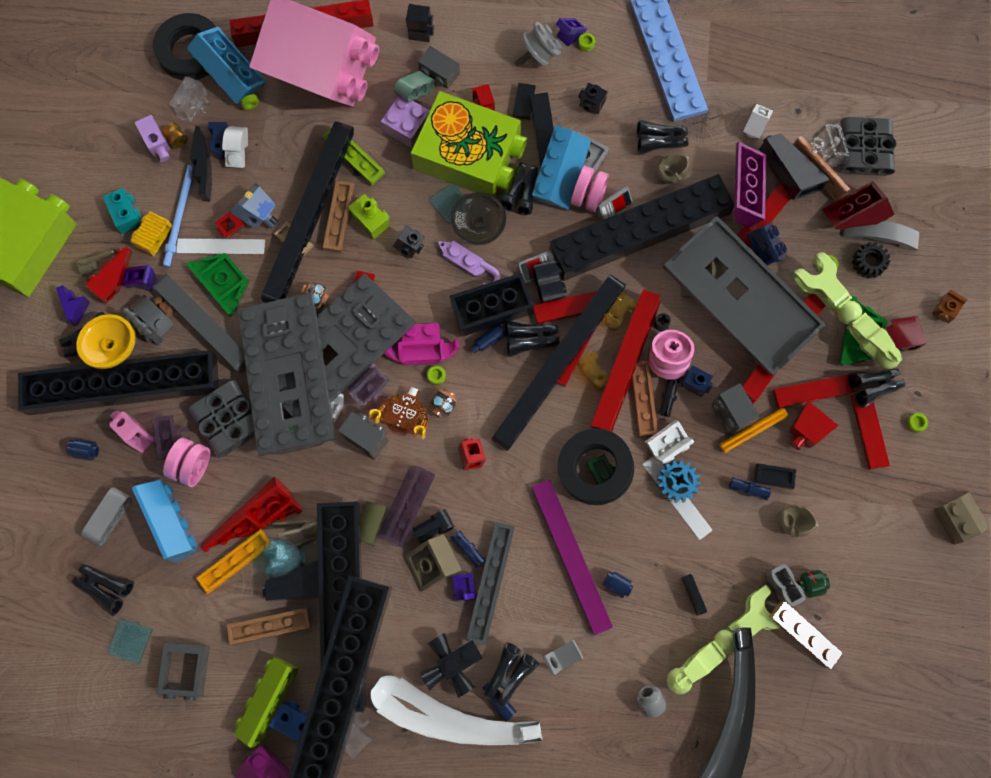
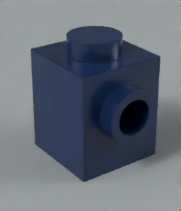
M692 365L681 387L702 397L705 392L709 393L713 385L710 382L713 376Z

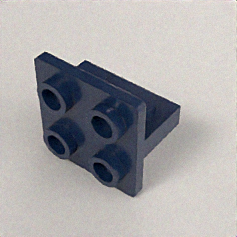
M772 222L747 234L755 254L766 265L778 262L787 256V247L784 242L780 241L778 237L780 235L779 230Z

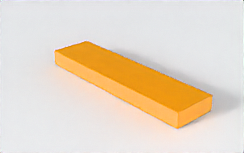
M260 529L200 574L196 580L206 594L209 595L267 551L273 544L264 531Z

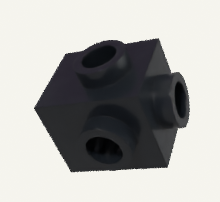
M588 83L586 88H582L579 93V106L585 111H591L599 115L606 102L608 91L596 84Z
M406 225L393 247L400 251L402 255L412 259L414 254L419 255L424 247L421 243L425 237L417 230H413Z

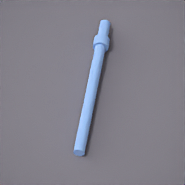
M187 165L169 241L164 249L165 257L162 266L170 268L172 256L175 255L177 248L175 244L195 169L192 165Z

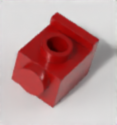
M489 84L472 88L474 103L495 111V102Z
M228 212L215 222L218 226L216 228L217 232L226 238L232 237L247 226L244 221L231 212ZM229 222H232L234 224V227L232 229L228 228Z
M468 438L460 443L458 450L463 463V471L481 468L486 461L480 439L473 440Z

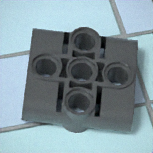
M846 117L840 120V145L838 151L841 154L842 173L879 176L895 173L894 149L897 142L894 138L893 121L891 119Z
M236 380L227 382L188 408V412L198 426L200 433L205 437L217 458L224 457L255 437L251 403ZM216 400H221L219 406L213 407ZM242 405H247L245 411L239 412ZM230 415V420L223 423L224 417ZM209 426H214L211 433L206 432ZM240 430V436L233 438V433Z

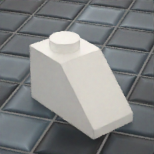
M756 104L743 130L746 136L752 139H760L773 111Z

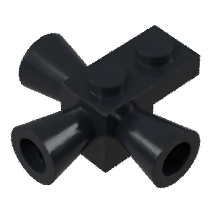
M445 633L427 643L440 658L437 661L439 666L420 672L429 691L444 677L447 680L452 679L458 698L476 688L462 672L483 659L473 640L452 653Z

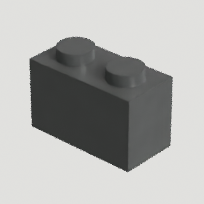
M432 46L427 49L418 61L419 71L433 78L439 86L443 85L449 88L460 74L459 63Z

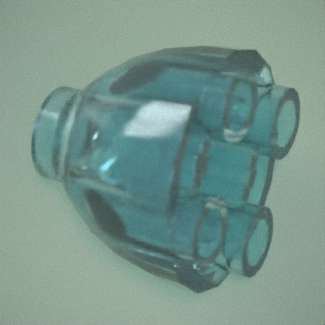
M271 538L269 545L264 546V557H267V564L264 569L265 577H282L299 566H304L306 559L305 551L299 550L294 544L285 539Z

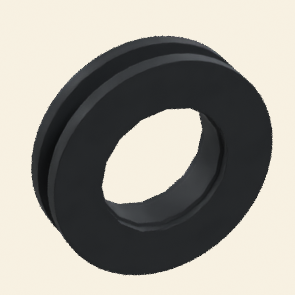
M183 13L169 18L158 28L153 39V51L161 67L168 75L183 81H194L209 75L197 59L182 60L172 55V48L181 37L197 35L198 33L215 28L216 26L213 22L199 14Z
M588 429L577 433L566 442L559 455L558 473L565 489L573 498L588 505H605L620 498L630 487L634 477V461L629 447L617 434L605 429ZM594 449H602L611 453L616 462L615 472L612 477L599 485H590L583 482L578 477L576 470L581 456Z

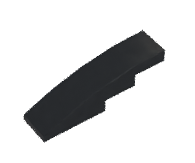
M548 92L530 95L540 166H542L554 130Z
M195 126L190 160L195 167L194 177L200 184L198 194L203 201L210 202L212 190L210 154L202 130L199 126Z

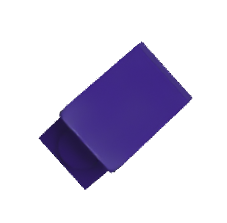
M559 18L555 24L560 28L557 37L567 46L574 43L587 30L576 18Z
M150 265L126 268L122 286L126 288L141 287L147 291H152L156 274Z
M64 285L59 286L56 290L66 319L73 326H77L90 301L84 296L75 298L72 290H68Z

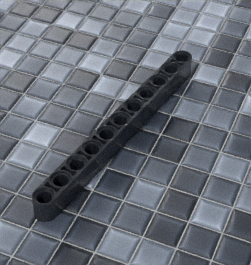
M337 121L334 122L261 296L262 302L268 303L287 297L304 256L302 251L304 247H307L353 138V126Z
M611 274L606 278L491 439L493 442L506 451L512 447L557 384V379H560L564 374L567 365L572 363L577 356V352H580L626 287L625 283Z

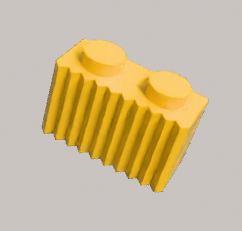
M149 211L142 218L138 230L133 232L130 242L137 249L154 257L171 231L172 224L169 220Z

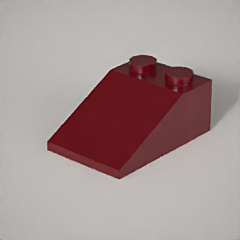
M874 181L822 209L836 230L876 225L895 215L888 198Z

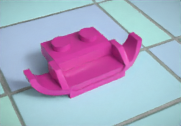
M439 323L415 324L402 336V342H398V346L390 347L384 354L393 361L403 365L440 364L459 350V339H455L450 343H444V339L440 340Z

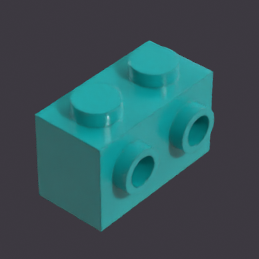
M121 188L103 196L113 222L122 234L140 227L142 215L139 209L134 207L133 203H136L131 192L127 193L124 188Z

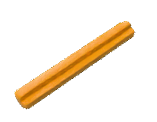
M784 408L775 411L719 445L723 453L730 451L788 417V413Z

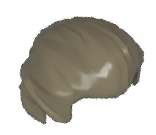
M671 154L665 159L662 158L657 166V177L659 180L668 184L682 181L689 171V157Z
M797 504L787 505L778 514L780 527L792 537L807 536L818 527V522L812 512L806 507H799Z

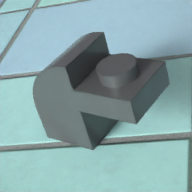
M144 294L130 306L160 337L174 325Z

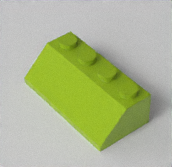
M273 657L272 660L269 659L264 668L266 673L262 679L260 678L254 687L256 692L253 698L250 697L244 707L246 712L243 718L240 717L234 727L236 729L234 736L248 747L252 748L261 744L299 669L298 667L278 657Z

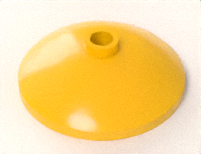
M113 314L101 315L92 319L82 328L77 338V352L80 358L87 365L97 369H107L119 365L131 354L135 345V332L131 324L123 317Z

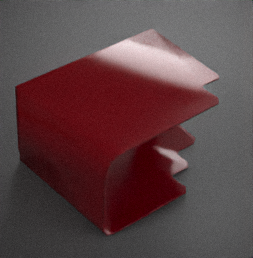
M918 316L892 319V325L886 328L888 335L900 352L917 350L926 344Z

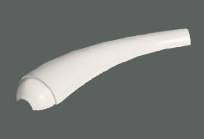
M395 676L381 677L371 690L372 702L378 709L376 712L398 726L426 737L477 745H518L543 742L540 721L514 723L486 720L467 715L436 701L402 677L401 679ZM393 696L411 703L426 715L407 709Z

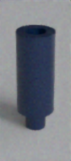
M498 324L474 341L475 344L470 349L473 353L479 350L483 352L507 334L503 327Z
M489 683L482 687L484 691H486ZM497 689V693L492 699L487 700L506 722L517 711L509 702L503 708L495 704L501 693Z

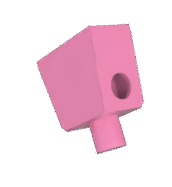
M117 410L110 415L112 422L109 426L128 445L140 453H143L156 440L134 418L124 411L120 412Z

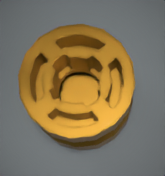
M172 122L163 129V135L166 139H170V144L174 148H180L187 143L188 136L185 132L181 131L177 123Z

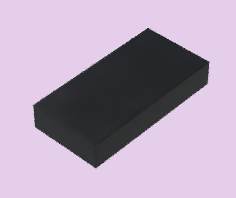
M518 83L513 118L531 119L530 95L535 94L536 85Z
M756 464L755 484L795 489L796 469Z
M689 574L682 577L681 579L696 615L707 613L693 575Z

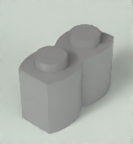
M781 564L766 572L767 581L776 590L779 601H785L790 607H794L806 600L803 589L795 582L794 575L787 565Z

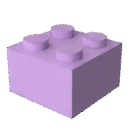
M398 96L381 120L382 130L387 135L413 149L430 110L414 101L408 102Z

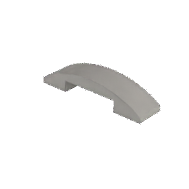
M883 221L876 225L844 229L843 237L856 240L868 238L898 244L899 248L916 251L918 249L920 232L904 225Z

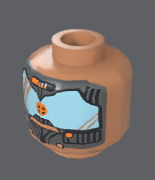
M309 282L308 285L304 284L300 294L312 293L316 309H319L322 304L326 305L329 295L326 294V287L314 282Z
M446 388L437 390L429 401V405L432 408L431 413L439 418L441 416H450L457 406V396Z

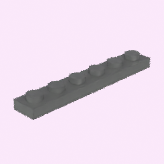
M495 522L466 638L467 641L473 640L474 643L482 645L487 643L515 529L514 526Z

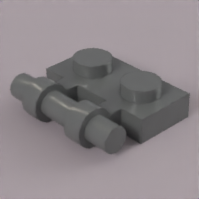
M128 308L122 310L125 319L149 343L154 341L159 345L163 341L133 310L130 311Z

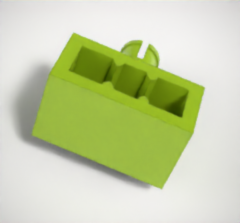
M363 194L348 209L350 215L374 240L390 227V217L384 210L381 211L377 207L378 204L372 197L368 198L366 194Z

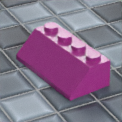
M737 142L734 199L735 222L751 227L765 220L766 154L741 142Z
M264 744L259 746L250 755L234 776L236 778H288L290 770Z

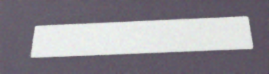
M178 239L176 253L264 254L265 239Z
M652 457L643 463V466L659 485L661 481H658L657 477L662 476L659 471L666 469L662 463ZM666 480V484H667L668 488L670 489V484H669V482ZM683 490L677 491V494L684 493ZM673 497L670 499V502L699 540L712 531L689 498L686 497V502L684 503L681 499L677 503H674Z

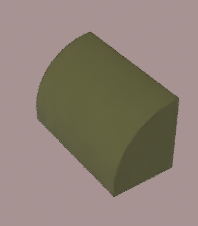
M366 502L360 518L361 542L375 547L389 510L387 507L373 502Z

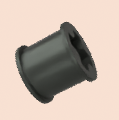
M665 313L659 314L654 321L655 329L661 332L667 330L671 323L670 316ZM661 319L664 320V323H665L664 326L661 325V322H660Z

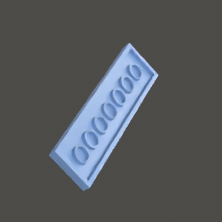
M630 0L629 3L673 122L707 113L706 102L668 1Z

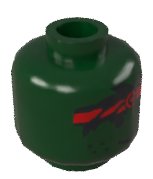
M820 570L803 572L800 580L797 581V584L803 589L805 596L808 598L823 596L830 589V581L827 574H823Z

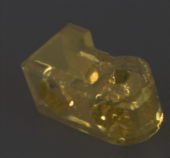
M621 292L607 315V328L618 330L622 325L626 312H633L637 301Z
M592 351L580 359L577 366L594 388L603 389L606 387L609 375L606 371L601 370L596 362L598 355L595 351Z

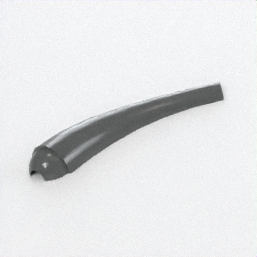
M750 627L732 630L734 675L729 707L719 736L697 778L742 777L750 749L755 714V658Z

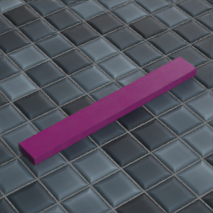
M547 480L532 486V490L593 634L597 635L613 628L551 481Z

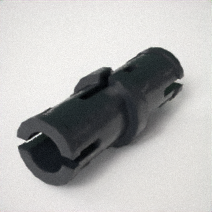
M667 379L665 392L661 396L663 400L659 415L671 416L673 403L677 399L676 391L680 382L679 379Z

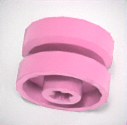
M584 166L577 180L571 205L581 207L587 198L586 210L595 213L598 204H600L604 197L609 174L600 171L597 173L594 181H592L594 169Z
M677 330L660 332L654 337L648 357L652 372L664 379H677L684 376L688 372L694 354V344L690 337L683 332Z
M179 438L166 457L163 469L164 476L174 481L180 479V483L191 488L196 486L207 469L211 454L210 449L201 444L194 445L193 441L186 438Z

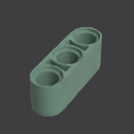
M417 71L399 79L394 87V93L411 102L429 94L434 88L435 80L425 73Z

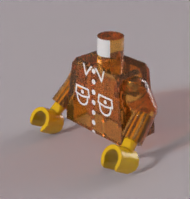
M409 387L406 396L397 393L395 397H390L376 409H372L368 416L369 420L375 417L376 424L379 423L381 418L383 424L414 435V438H416L417 434H421L422 439H425V432L429 423L427 410L423 407V403L417 400L420 391L413 387Z

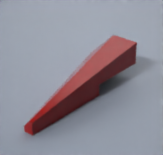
M274 476L201 543V549L204 552H208L209 548L219 544L225 545L227 541L236 537L242 538L268 527V524L274 521H283L287 516L294 513L300 514L303 512L302 508L290 490Z

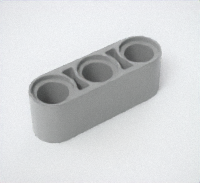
M115 487L111 488L84 527L81 536L97 546H102L130 505L131 496Z

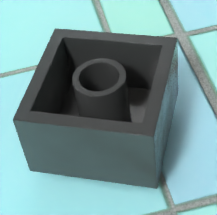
M741 384L720 393L712 403L715 414L720 416L723 421L724 430L727 433L729 432L731 436L750 427L760 418Z
M351 412L338 430L346 441L374 460L388 442L384 429L376 423L371 425L368 418L361 413L355 414Z

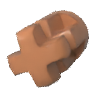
M162 296L154 299V304L159 306L160 310L167 317H171L176 310L167 301H164Z

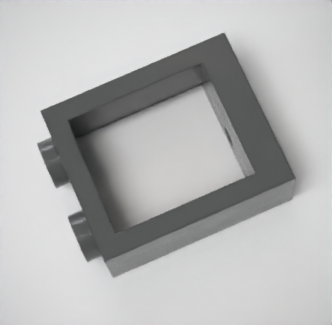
M164 643L157 694H162L163 699H176V696H184L183 700L196 701V697H202L204 694L210 646ZM172 652L198 654L193 691L167 689Z

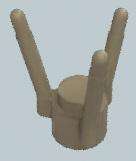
M116 247L93 257L78 260L79 272L82 275L87 274L88 277L99 273L94 272L97 269L96 260L113 254L115 251H118V248Z
M312 519L272 523L273 526L302 525V528L277 534L278 537L303 532L304 537L308 536V538L288 549L289 552L310 541L317 540V520L312 521Z

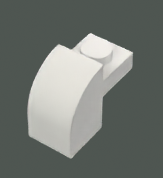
M229 126L226 128L222 143V150H225V167H245L244 148L248 146V127Z

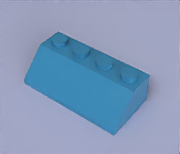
M219 27L198 33L187 47L192 56L197 59L205 71L214 78L217 84L222 87L236 104L240 103L243 97L254 94L267 82L257 70L249 68L250 62Z
M555 125L532 193L535 201L569 210L572 195L582 171L591 140L573 130Z
M161 480L132 487L165 560L177 563L198 552L195 547L197 546V541L187 530L189 524L184 517H181L179 512L181 507L177 500L174 501L171 495L173 494V489L169 483L166 484Z

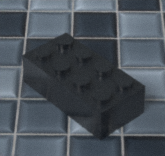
M522 273L449 296L462 337L497 326L498 324H504L506 321H513L531 315L534 310Z

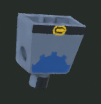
M257 183L248 190L230 211L253 228H257L262 222L272 228L278 222L270 214L275 208V203Z

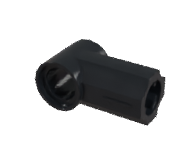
M443 509L412 529L421 544L438 534L441 535L450 531L455 526L447 510Z

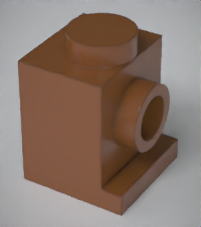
M950 290L942 297L933 314L939 320L950 323L956 318L963 305L967 302V299Z

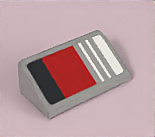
M625 186L598 204L596 214L601 220L619 214L632 205L633 200L629 187Z
M552 250L519 262L517 268L519 273H522L525 284L534 281L531 269L533 266L554 261L555 257Z

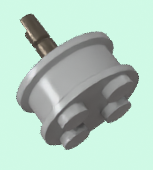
M536 22L531 31L522 34L523 42L528 51L514 62L516 66L523 65L532 56L540 64L547 66L553 56L561 54L562 45L557 39L555 40L552 35L553 32L547 24L544 26Z

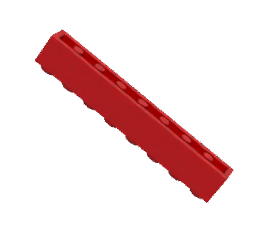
M369 0L311 7L317 11L354 24L359 28L374 26ZM265 15L229 20L231 37L236 47L257 44Z

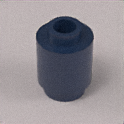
M83 439L70 440L67 446V454L73 458L92 461L99 454V446H97L95 441Z
M611 571L608 572L602 584L606 587V590L622 599L624 596L628 597L634 587L630 585L632 580Z

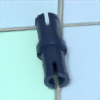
M732 477L729 485L731 490L745 493L748 497L754 496L768 501L771 494V488L759 486L753 481L747 482Z
M461 530L457 531L456 534L461 540L456 535H453L451 539L462 550L463 556L466 555L475 568H478L480 564L476 558L482 564L486 559L475 549V544L473 542L470 543Z

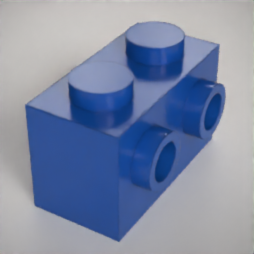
M283 702L277 710L270 727L299 742L309 710L305 713L299 709L300 705L295 702Z

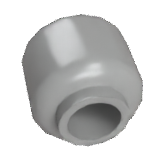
M645 686L637 694L636 701L644 716L655 718L665 711L666 701L659 688Z

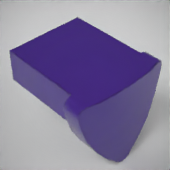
M472 573L452 576L455 594L453 601H468L477 598V593L474 591Z

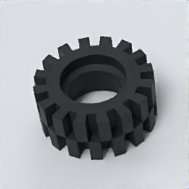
M872 242L863 244L856 251L852 260V264H855L853 268H858L856 273L859 275L862 272V277L865 278L868 275V279L881 275L888 268L891 261L888 260L890 254L886 255L888 252L887 248L883 250L884 246L881 244L878 247L877 242H874L873 245ZM868 254L873 255L877 259L878 264L870 266L866 263L865 256Z

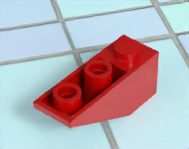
M128 246L119 249L111 261H107L102 265V270L99 273L93 274L87 280L86 286L105 304L120 291L126 268L132 255V251Z

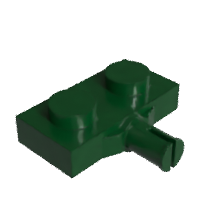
M605 454L586 463L597 485L608 481L615 472V467L608 462Z

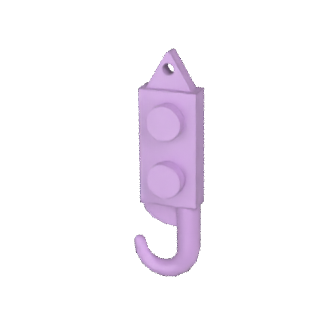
M438 241L443 258L471 276L477 277L487 271L494 276V281L500 280V274L496 268L455 241Z

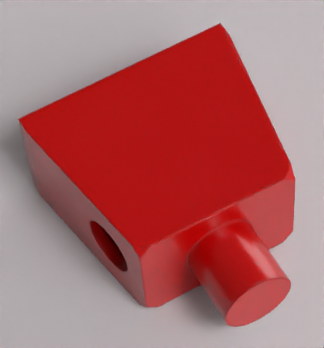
M809 401L802 407L789 430L795 436L790 444L796 450H800L804 444L812 448L837 428L838 424Z

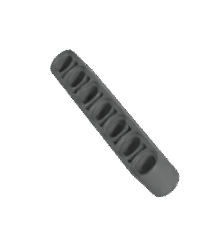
M167 274L152 286L238 373H241L246 368L244 350Z

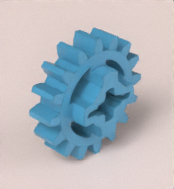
M673 460L671 466L668 463L664 465L666 470L661 469L659 471L662 476L657 477V480L661 481L657 487L663 488L661 495L667 494V500L673 497L674 503H677L679 499L684 503L686 502V497L691 500L693 498L692 493H698L695 487L701 485L700 482L696 481L700 475L694 474L696 467L693 469L689 468L691 463L683 465V460H680L678 464ZM674 469H681L680 472H671ZM687 474L690 476L691 482L688 480ZM678 477L681 479L680 485L676 484ZM666 480H667V481L669 482V484H670V489L668 488V486H667V484H666ZM679 490L687 491L683 494H677Z

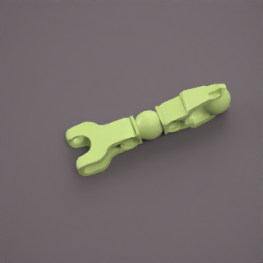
M820 252L814 257L813 263L818 270V275H811L804 269H798L793 272L792 279L802 292L817 295L833 313L837 311L839 321L849 325L847 329H849L852 336L860 344L861 350L884 369H893L898 366L902 360L899 349L895 347L894 342L885 329L880 328L867 313L862 315L860 305L855 301H850L852 296L837 279L836 264L826 253Z
M768 585L760 587L747 597L745 612L731 623L726 630L717 632L713 641H710L689 657L680 668H675L669 672L667 687L673 693L683 695L689 692L693 682L709 674L727 656L734 654L733 629L750 627L752 636H754L761 629L774 630L780 628L769 617L771 613L765 608V600L771 594V589Z

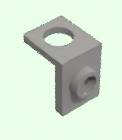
M572 640L543 656V659L553 676L582 660L583 656L576 642ZM550 658L554 661L555 668L552 666Z

